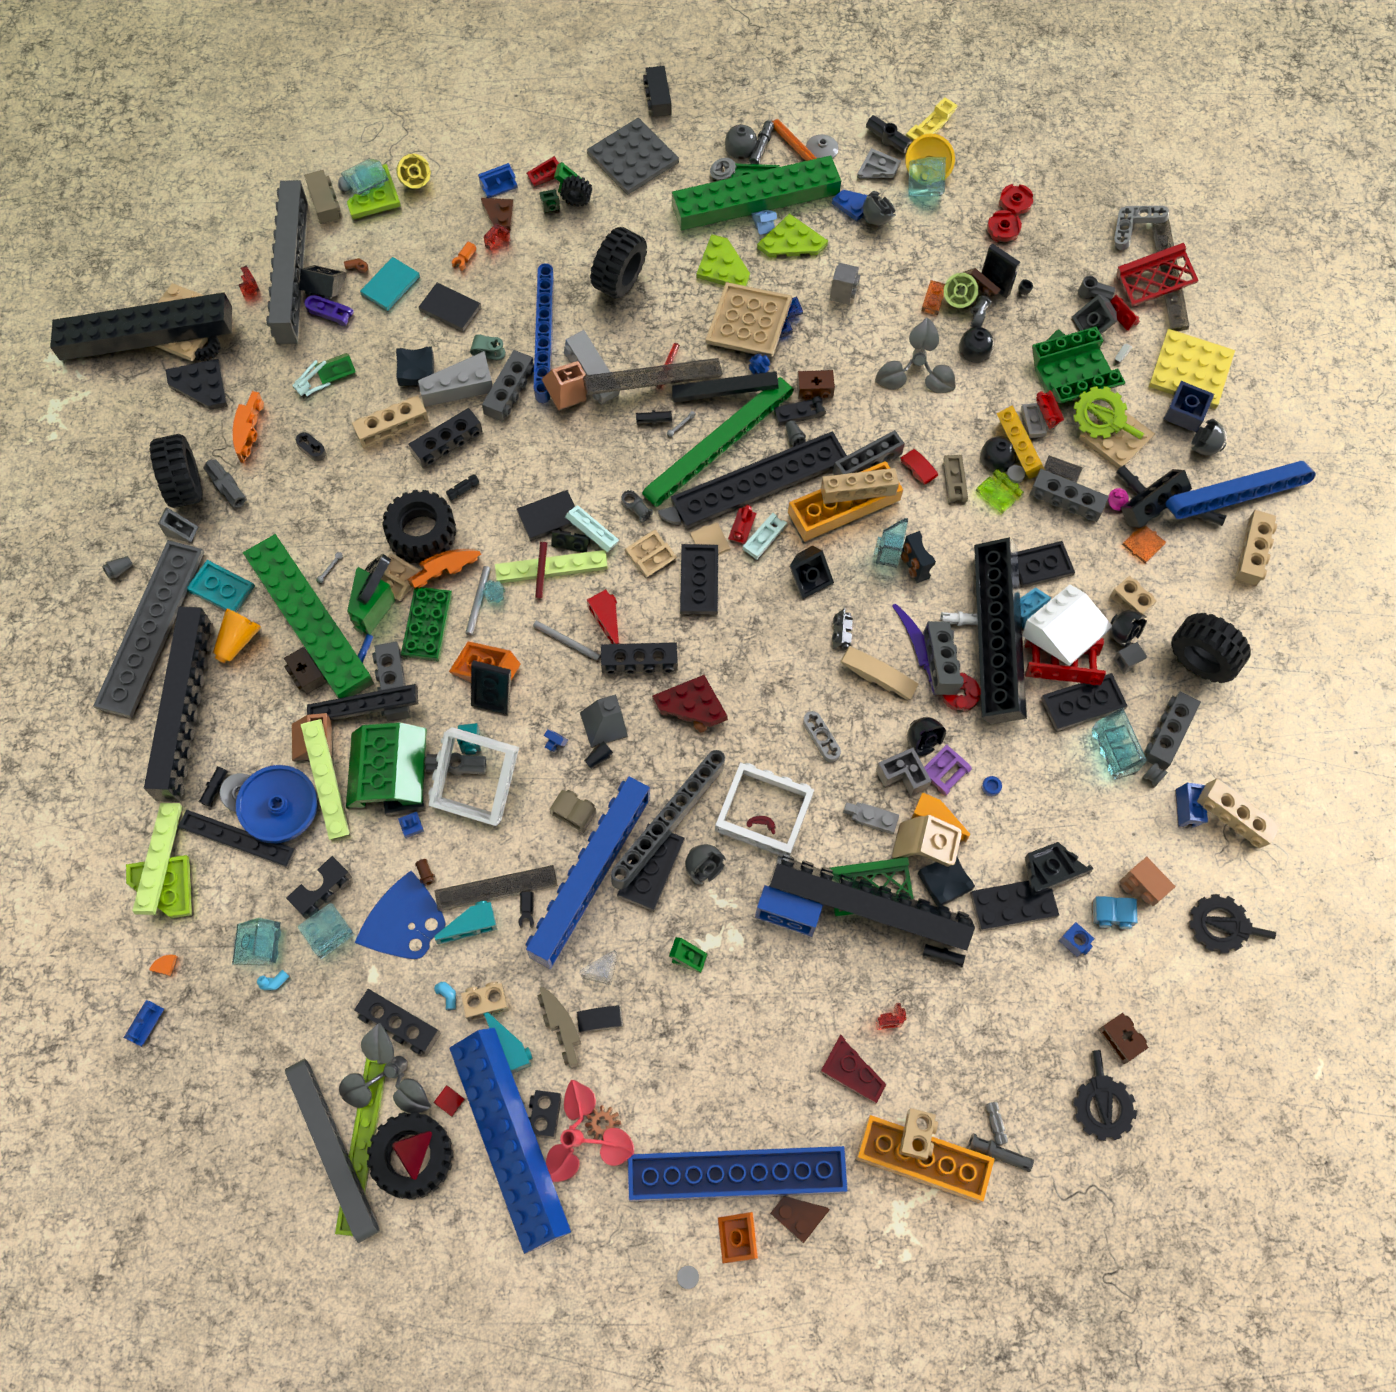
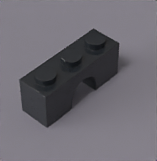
M333 856L317 869L323 877V884L319 889L310 891L301 884L286 897L305 919L316 915L319 907L324 903L330 902L334 898L335 893L340 888H345L352 878L349 872Z

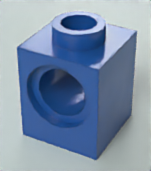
M1075 922L1058 941L1078 957L1081 953L1086 955L1092 949L1091 942L1095 938ZM1074 937L1080 938L1082 945L1076 944Z

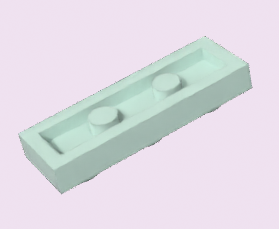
M578 505L565 516L606 552L610 551L619 541V539Z

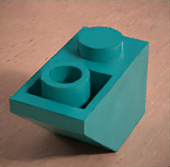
M478 723L458 725L460 730L480 735ZM457 739L462 754L474 755L477 752H481L480 745Z

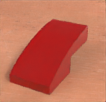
M916 449L900 457L901 463L913 472V477L924 485L938 476L935 468Z

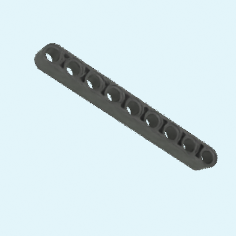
M713 750L706 756L614 866L611 872V883L614 888L622 890L631 883L720 775L725 764V755L722 751ZM716 760V761H719L720 763L715 764V763H713L712 761ZM706 774L709 777L703 778L700 775ZM694 788L697 791L691 792L688 789ZM683 802L685 805L679 806L677 803ZM665 817H673V820H666ZM660 831L662 834L655 835L653 832ZM643 845H647L650 848L647 850H643L640 847ZM630 860H635L638 863L631 865L628 862ZM623 875L625 876V878L619 880L616 878V876Z
M304 1058L286 1068L285 1074L352 1235L360 1243L380 1232L379 1226L309 1062Z

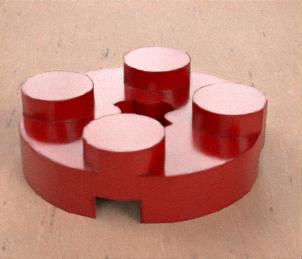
M1010 184L1002 190L999 205L1004 210L1012 212L1011 215L1019 217L1031 209L1033 193L1025 185L1013 186L1014 184Z
M1007 210L993 213L987 224V230L991 235V239L995 242L1016 240L1022 227L1020 218L1017 215L1016 217L1011 215L1012 212Z
M962 672L960 675L963 676L964 682L963 687L960 689L965 691L964 694L966 696L942 695V699L950 709L955 711L963 710L964 712L973 709L977 705L981 689L975 679Z

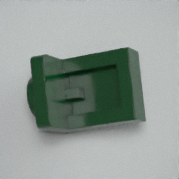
M556 189L539 192L544 212L560 209V200Z

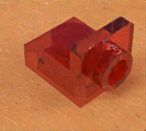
M496 223L484 235L485 247L489 250L498 245L500 240L508 244L511 242L510 232L506 227Z
M247 265L241 267L243 283L238 286L242 295L246 297L259 291V287Z
M896 1003L894 1006L895 1016L892 1013H884L877 1018V1030L902 1027L904 1021H906L905 1008H901V1003Z

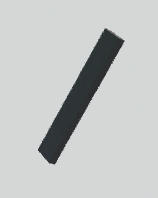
M777 371L672 385L673 402L779 389Z
M412 684L307 704V715L327 713L332 721L419 704L418 686Z
M186 810L178 825L180 830L287 869L296 853L295 848L281 843L262 842L252 837L245 830L190 810Z

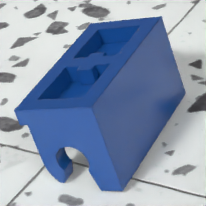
M509 163L478 174L480 187L486 198L518 188L515 181L516 176Z
M1187 782L1176 788L1179 826L1184 827L1192 824V827H1197L1203 823H1208L1207 810L1197 802L1205 785Z

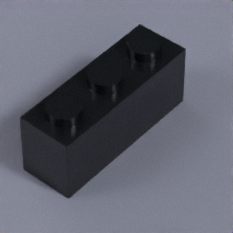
M665 66L646 67L645 75H643V84L647 85L645 87L646 98H649L647 100L648 110H651L652 117L672 115V103Z

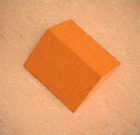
M753 1212L718 1217L722 1263L757 1260Z

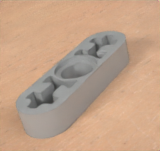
M815 711L807 712L803 720L804 727L823 758L827 762H836L841 754L839 745L819 713ZM810 717L811 719H816L815 725L817 729L813 731L815 729L812 722L808 723ZM823 732L827 735V739L820 741L816 735ZM829 742H831L829 744L830 750L836 751L835 756H833L832 754L828 755L829 749L827 747V744Z

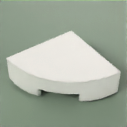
M1124 344L1115 359L1121 362L1132 349V346Z

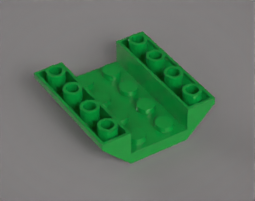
M1097 326L1032 345L1035 372L1045 392L1047 393L1051 390L1056 402L1063 403L1077 399L1084 391L1087 393L1090 391V388L1098 386V389H1103V387L1115 388L1125 385L1126 382L1119 369H1110L1100 349L1104 340Z
M405 723L362 725L352 732L346 808L366 807V802L397 800L403 805L422 804L427 729Z

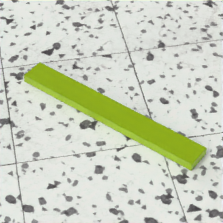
M366 1058L363 1073L365 1083L381 1074L386 1064H378L377 1060L371 1061ZM386 1075L368 1086L372 1093L371 1101L367 1106L357 1108L349 1157L364 1193L366 1192L370 1169L367 1167V1160H369L367 1148L371 1147L372 1142L370 1139L372 1135H376ZM340 1206L335 1234L353 1236Z

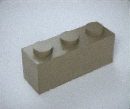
M324 170L305 174L304 177L320 224L340 219L338 214L341 211L338 201L334 202L336 195L334 189L329 187L332 186L330 177L325 175Z

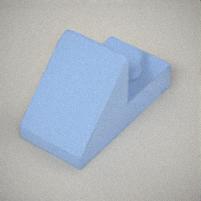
M764 210L752 213V218L760 235L769 233L775 228L773 220L777 219L776 212Z

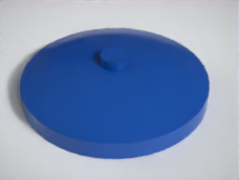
M286 765L268 766L253 773L241 786L236 799V814L242 827L252 837L266 843H283L301 835L313 822L318 808L317 792L311 780L302 771Z

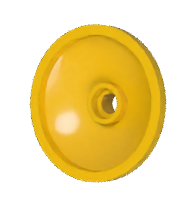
M930 133L917 137L910 144L906 152L905 164L907 171L915 181L923 185H936L943 182L951 174L955 164V153L952 145L947 139L938 134ZM926 160H930L931 164L927 165Z

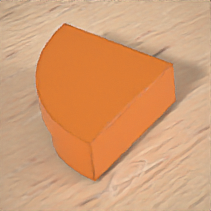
M164 955L155 960L149 970L171 976L178 956Z

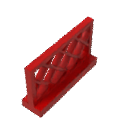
M1184 242L1118 266L1116 274L1118 280H1121L1132 307L1196 284L1199 281L1186 253ZM1183 258L1185 261L1184 267L1175 265V261ZM1166 265L1170 268L1167 273L1158 271L1159 266ZM1172 268L1181 271L1179 278L1169 275ZM1143 272H1152L1151 279L1142 277ZM1183 272L1190 274L1192 279L1189 281L1181 279ZM1155 274L1165 277L1162 284L1153 281ZM1133 277L1137 279L1135 285L1128 284L1126 278ZM1167 278L1176 281L1175 286L1169 287L1164 285ZM1139 280L1149 283L1146 290L1136 287ZM1150 285L1160 288L1156 293L1149 292L1148 289ZM1134 290L1143 293L1142 298L1134 300L1132 296Z

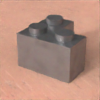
M839 263L836 266L829 300L847 305L850 304L851 298H855L856 287L860 281L859 267Z
M914 748L879 762L876 768V772L884 787L902 780L910 796L928 789L932 782Z

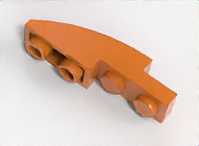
M252 391L246 405H238L233 422V444L241 463H244L246 458L249 457L251 446L257 439L254 425L257 422L258 413L263 409L264 405L260 393Z
M455 549L436 554L420 562L419 565L422 570L408 578L407 581L412 587L421 588L428 583V579L440 576L443 570L449 574L460 572L462 566L477 561V557L481 553L475 549Z

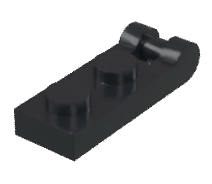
M817 396L812 400L774 407L778 426L785 425L789 421L799 422L823 417L826 415V410L822 407V398Z

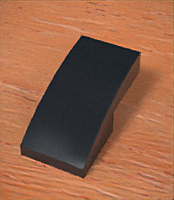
M620 1005L577 1012L579 1033L623 1027Z

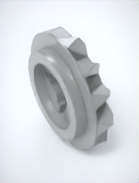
M721 158L715 161L710 168L712 178L717 181L731 178V175L735 174V162L730 158Z

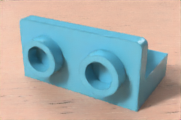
M1036 587L1020 598L1023 629L1027 619L1051 600L1050 596Z

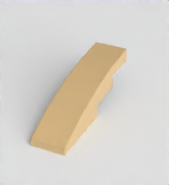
M851 646L847 648L840 663L868 682H875L888 692L894 691L907 701L911 700L919 685L888 664Z

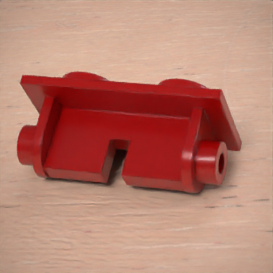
M1116 294L1110 302L1116 311L1117 320L1129 331L1133 325L1137 326L1140 323V317L1136 316L1123 302V299L1119 298Z
M1050 390L1047 393H1043V391L1036 394V401L1050 430L1064 421V418L1052 391Z
M750 505L739 508L728 537L729 540L742 544L746 543L757 514L752 512Z

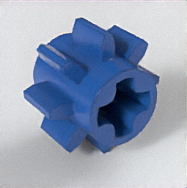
M756 354L749 360L751 364L748 366L752 374L767 373L769 371L770 360L766 355L762 357L761 354Z

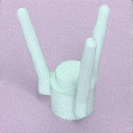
M315 360L292 385L300 396L305 394L308 397L311 393L331 385L328 382L309 389L311 385L308 380L326 364V361H323L309 373L318 363Z

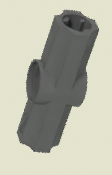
M216 459L207 461L203 468L212 479L219 493L226 497L233 508L243 506L247 498L238 488L231 474L226 472Z
M456 752L451 754L447 773L456 776L463 773L485 774L486 756H465ZM427 754L425 759L426 772H434L437 769L438 762L436 758L438 754ZM455 761L461 762L457 767L451 766Z

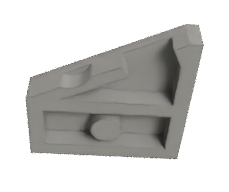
M871 148L857 173V178H894L901 165V160Z

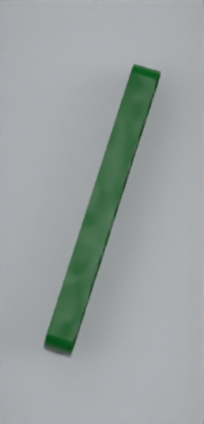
M779 377V389L761 391L652 481L643 490L642 495L653 506H660L773 412L774 407H778L793 394L794 388L782 377Z

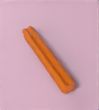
M779 119L772 121L774 129L805 161L817 159Z

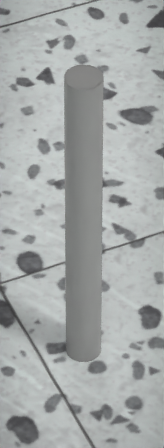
M488 566L483 567L465 634L469 636L473 635L491 568Z
M537 620L534 622V628L596 661L600 660L601 654Z

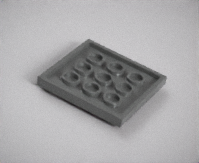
M639 117L587 149V154L627 195L679 163V157Z

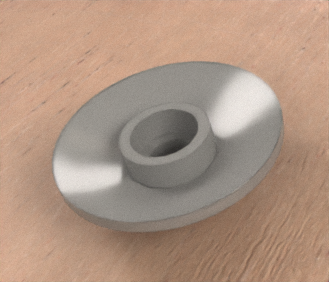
M825 134L815 135L806 143V147L816 158L831 155L833 159L839 149L837 141Z
M244 773L233 774L222 783L220 799L229 810L236 812V792L240 790L250 775Z

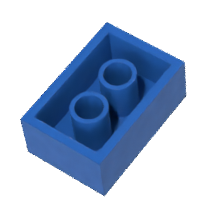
M764 885L755 918L813 937L823 905L819 902L770 887V885Z

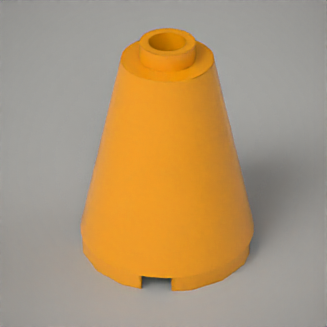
M227 608L213 653L216 654L215 659L223 663L226 661L231 662L257 634L261 626Z

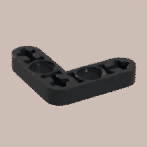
M381 554L367 565L365 571L370 574L356 598L357 601L364 605L368 603L391 558Z

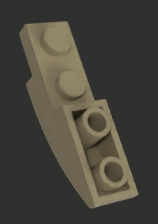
M541 987V994L537 996L540 1007L544 1006L546 1014L543 1015L545 1026H550L551 1031L560 1029L556 1034L559 1044H564L566 1052H562L565 1065L569 1064L571 1069L577 1068L579 1065L574 1046L581 1044L577 1029L560 1001L546 988Z

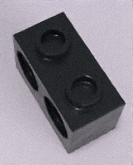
M535 1090V1095H531L529 1108H532V1114L528 1118L536 1137L556 1138L562 1098L561 1093ZM544 1098L551 1100L550 1106L546 1109L539 1107L540 1101ZM539 1120L547 1121V1127L543 1131L536 1129V1123Z

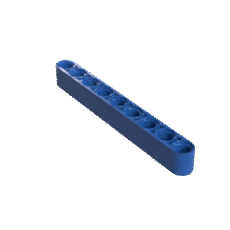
M547 263L541 264L538 267L533 387L535 399L539 403H546L551 398L542 381V376H545L552 370L553 267Z
M1298 461L1174 495L1167 500L1166 507L1176 519H1183L1308 484L1315 478L1316 473L1305 461Z

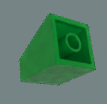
M358 567L355 572L347 612L350 616V621L354 625L353 628L357 632L371 635L396 600L390 584L380 580L366 605L357 601L356 598L370 574Z

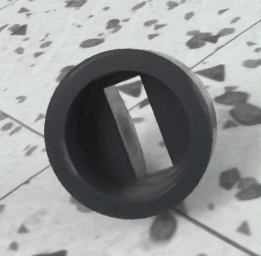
M1027 279L1022 280L1018 286V290L1022 295L1029 294L1033 289V283Z

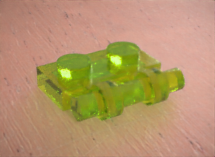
M996 469L993 475L997 479L994 481L989 476L977 487L976 491L1003 514L1016 501L1012 495L1016 494L1020 498L1024 491L1020 489L1017 483H1013L1008 479L1007 474L1001 473ZM1003 483L1009 490L1006 491L1000 485Z

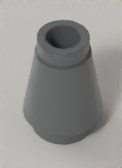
M795 421L787 422L785 427L789 443L794 447L806 442V435Z
M126 556L105 562L106 564L102 568L107 577L111 579L113 577L117 578L133 566L130 558Z

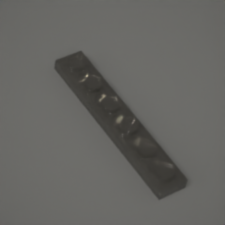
M554 865L437 889L434 892L438 911L475 904L479 901H490L518 895L520 892H532L558 885Z

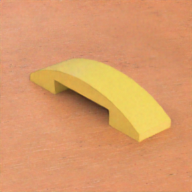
M944 97L935 106L934 111L919 126L915 125L906 133V136L914 141L917 137L924 134H936L949 120L958 105Z

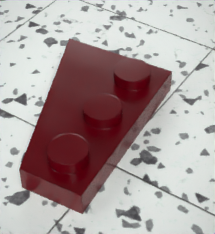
M840 1034L820 1072L877 1104L886 1087V1083L864 1062L856 1050Z

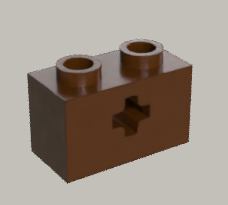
M833 370L798 371V399L809 400L820 396L822 399L833 398L835 390Z
M1122 1012L1098 1030L1121 1062L1126 1064L1149 1047L1145 1037L1133 1027L1134 1023L1127 1015L1125 1016ZM1126 1034L1128 1038L1123 1040L1122 1037Z

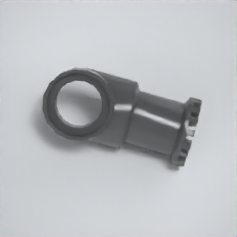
M978 296L976 305L971 309L974 320H972L970 327L982 326L986 317V310L992 304L989 297Z
M627 490L622 493L621 502L623 507L631 512L634 511L639 517L640 522H645L649 519L648 517H651L650 515L653 514V510L647 508L643 503V499L635 491ZM627 496H631L635 500L632 503H627L624 499Z

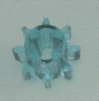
M489 580L483 584L485 589L482 593L489 602L499 603L504 599L503 593L506 591L498 580L496 582Z

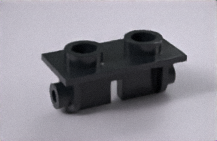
M560 529L552 531V547L582 553L587 552L590 538L586 535L577 533L571 535V532Z

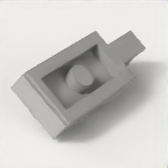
M846 802L843 813L851 815L852 820L856 821V823L889 834H894L899 819V814L859 802L856 805Z

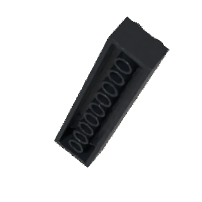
M225 292L53 319L50 348L58 359L62 361L232 334V305Z
M1008 537L974 545L982 718L990 725L1027 719L1017 545Z
M178 607L144 789L155 801L180 802V797L184 794L183 781L188 773L186 764L187 759L191 756L190 742L194 739L193 726L198 718L196 709L197 704H200L201 701L200 687L204 684L203 671L207 667L206 654L210 650L209 638L214 629L213 623H211L202 607Z
M783 854V856L778 855L770 880V887L947 945L968 950L975 926L967 913L961 911L954 913L949 911L950 908L938 905L936 907L930 905L929 901L921 898L917 901L911 899L909 894L903 892L896 894L891 892V889L888 887L880 886L878 888L872 886L871 882L863 879L859 882L853 880V877L848 874H835L832 869L827 867L819 869L813 867L814 864L803 860L801 863L795 861V858L790 855Z

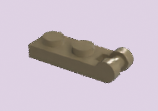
M944 455L943 461L948 502L955 503V501L960 500L961 502H967L968 492L962 455Z

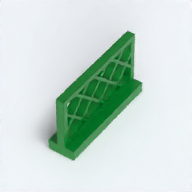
M908 857L829 868L838 875H841V873L848 874L853 877V880L857 877H862L878 888L880 886L872 880L877 874H882L888 879L883 886L886 887L889 881L899 887L896 894L902 889L911 896V899H914ZM904 871L905 880L902 885L892 879L896 872ZM834 908L835 917L853 914L847 911L839 912V909Z

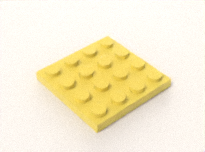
M1168 329L1148 387L1174 395L1178 385L1183 381L1215 394L1209 407L1216 409L1219 405L1235 350Z

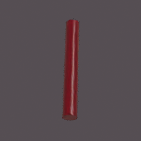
M540 542L535 598H543L548 542Z

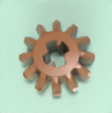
M604 1105L600 1106L601 1112L599 1113L594 1108L593 1113L595 1116L593 1117L589 1114L586 1116L588 1120L592 1121L585 1123L586 1128H592L587 1132L588 1136L596 1133L593 1139L598 1140L602 1136L601 1140L603 1141V1135L607 1129L621 1125V1121H613L618 1118V1112L611 1115L613 1108L609 1107L607 1112H605ZM601 1119H605L606 1123H609L608 1126L605 1125L606 1129H601L597 1125L598 1122L601 1123Z

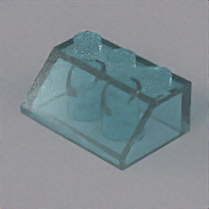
M1123 708L1100 719L1092 727V735L1099 743L1100 753L1102 757H1105L1108 772L1113 775L1114 780L1136 774L1147 761Z

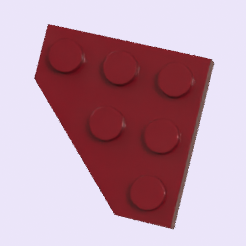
M705 675L652 695L653 702L662 715L678 716V719L689 722H701L704 726L708 727L728 720L724 708Z

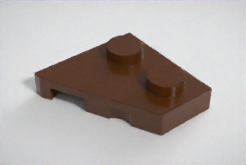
M481 198L482 206H484L494 230L511 231L514 200Z
M976 268L963 271V273L971 275L977 281L978 289L988 297L995 296L1001 290Z
M783 1196L770 1215L804 1243L830 1209Z

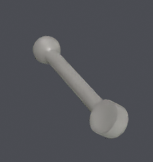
M691 411L676 427L668 430L667 435L672 437L674 432L689 419L694 418L696 413Z
M341 552L335 554V559L323 574L316 578L318 583H322L324 577L335 563L343 558Z

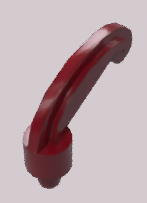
M755 816L747 821V827L749 828L752 827V824L767 825L768 830L775 834L776 826L774 821L767 816Z

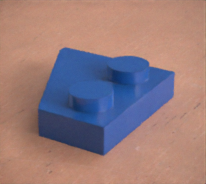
M842 190L832 199L831 204L857 222L864 216L862 207L868 195Z

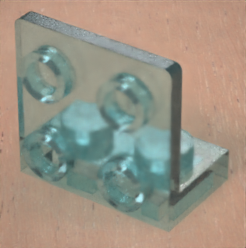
M332 903L326 905L298 926V929L310 944L311 949L320 959L354 935Z

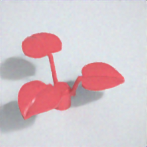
M571 1080L568 1084L564 1098V1110L569 1119L578 1120L573 1125H570L569 1129L562 1132L560 1136L562 1144L554 1145L549 1150L546 1158V1166L552 1182L568 1180L577 1173L580 1162L578 1157L573 1154V1147H579L582 1143L601 1144L600 1156L606 1164L611 1166L623 1164L634 1154V1145L630 1136L620 1128L607 1129L604 1132L603 1141L585 1139L583 1133L575 1129L584 1120L583 1115H590L596 1105L593 1091L576 1080Z

